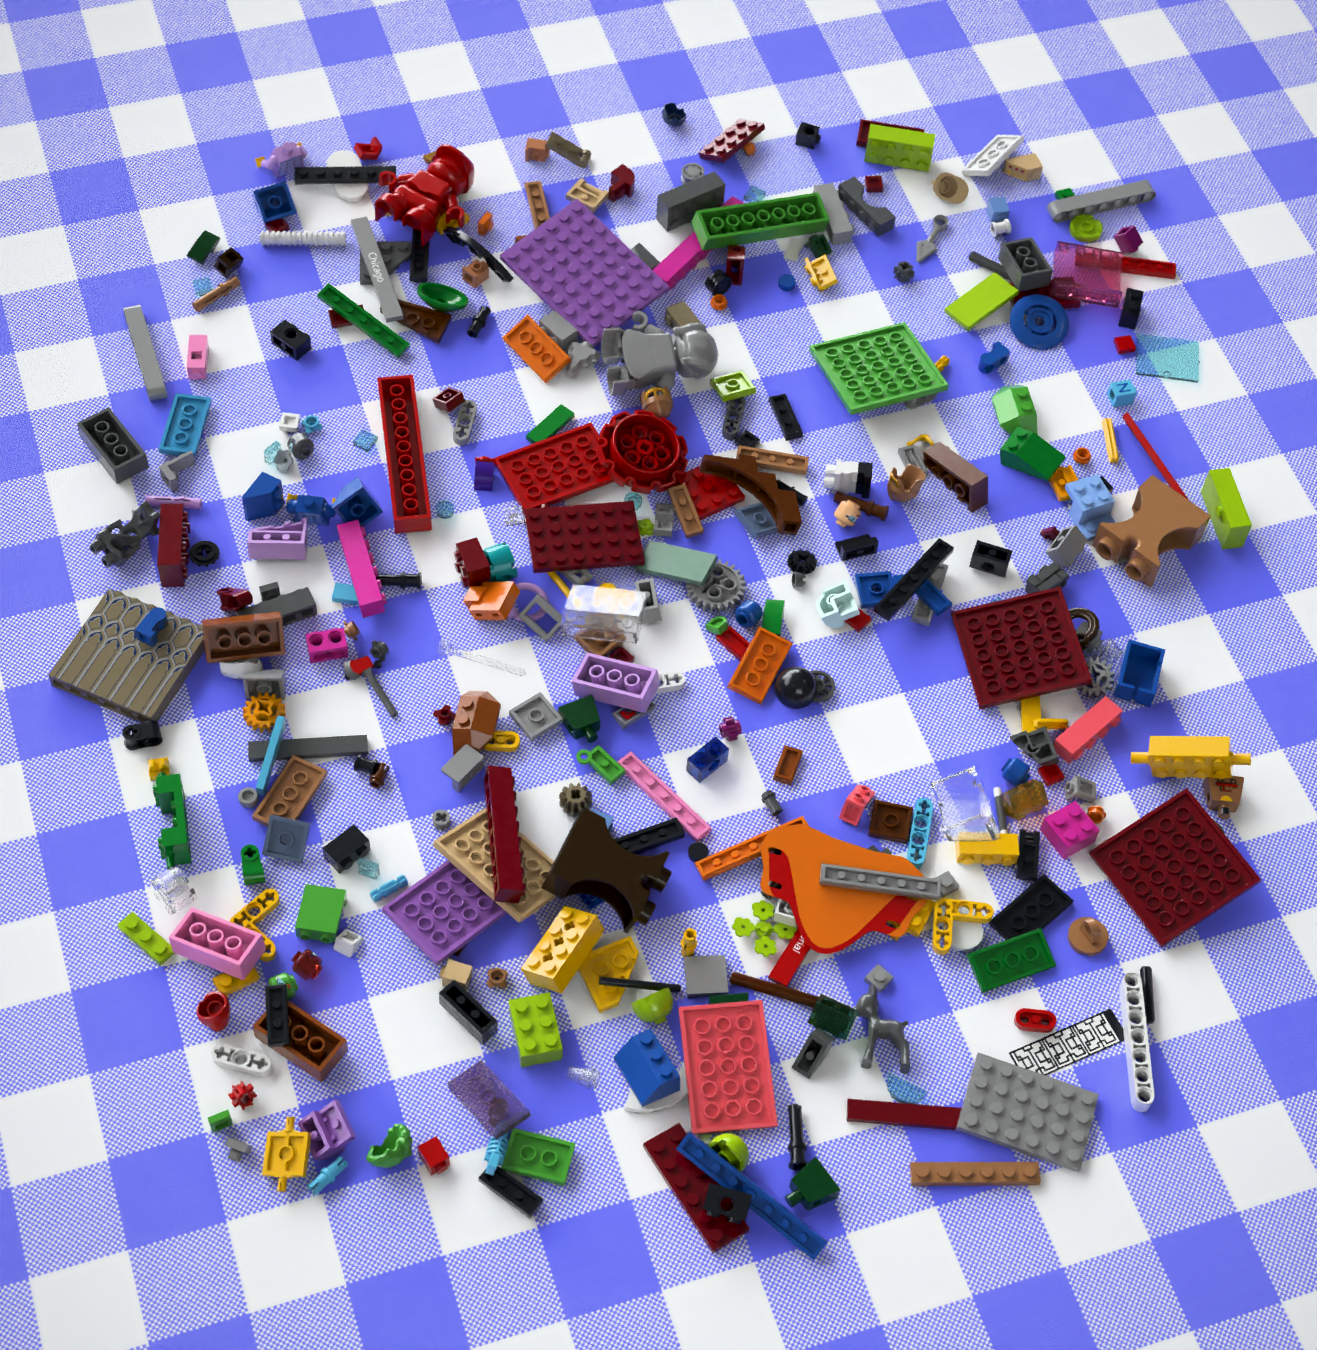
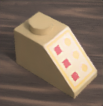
M1036 153L1006 159L1003 173L1023 181L1036 180L1041 177L1043 165Z

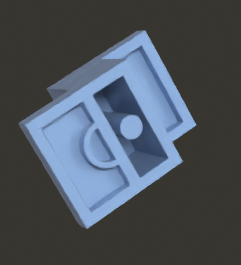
M1098 474L1065 485V490L1073 501L1069 516L1088 541L1095 539L1101 522L1115 523L1110 515L1115 501Z

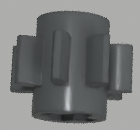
M906 261L898 262V267L894 266V278H897L899 282H909L910 278L914 277V266Z

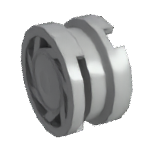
M697 163L684 165L681 173L682 185L704 176V168Z

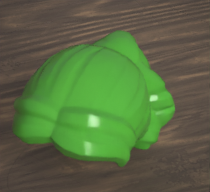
M402 1123L394 1124L392 1128L387 1130L388 1136L384 1139L381 1146L372 1145L370 1147L366 1160L372 1166L390 1168L400 1164L403 1159L412 1155L413 1139L410 1136L411 1131Z

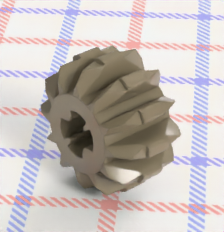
M579 782L577 786L570 783L569 787L564 786L562 792H560L559 805L565 813L570 811L571 816L575 813L580 814L583 807L589 809V806L592 805V793L588 791L587 786L581 787Z

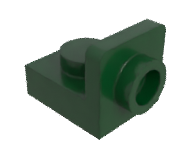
M815 234L809 237V241L805 244L806 248H811L816 259L825 254L826 256L830 255L833 252L824 234L820 236Z

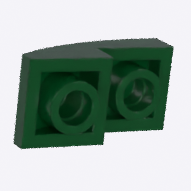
M205 230L193 244L187 257L203 265L210 252L213 253L221 238Z

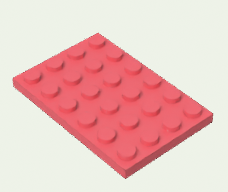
M763 1000L679 1007L692 1133L697 1135L777 1127Z

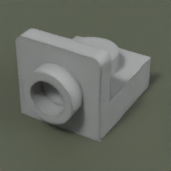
M1076 776L1065 784L1066 800L1070 801L1074 797L1090 803L1096 800V783Z

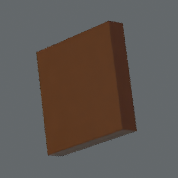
M874 800L868 836L907 844L913 807Z

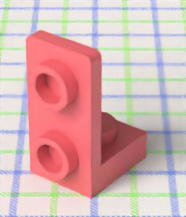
M858 784L846 798L839 819L857 826L865 807L874 797L875 792L865 785Z

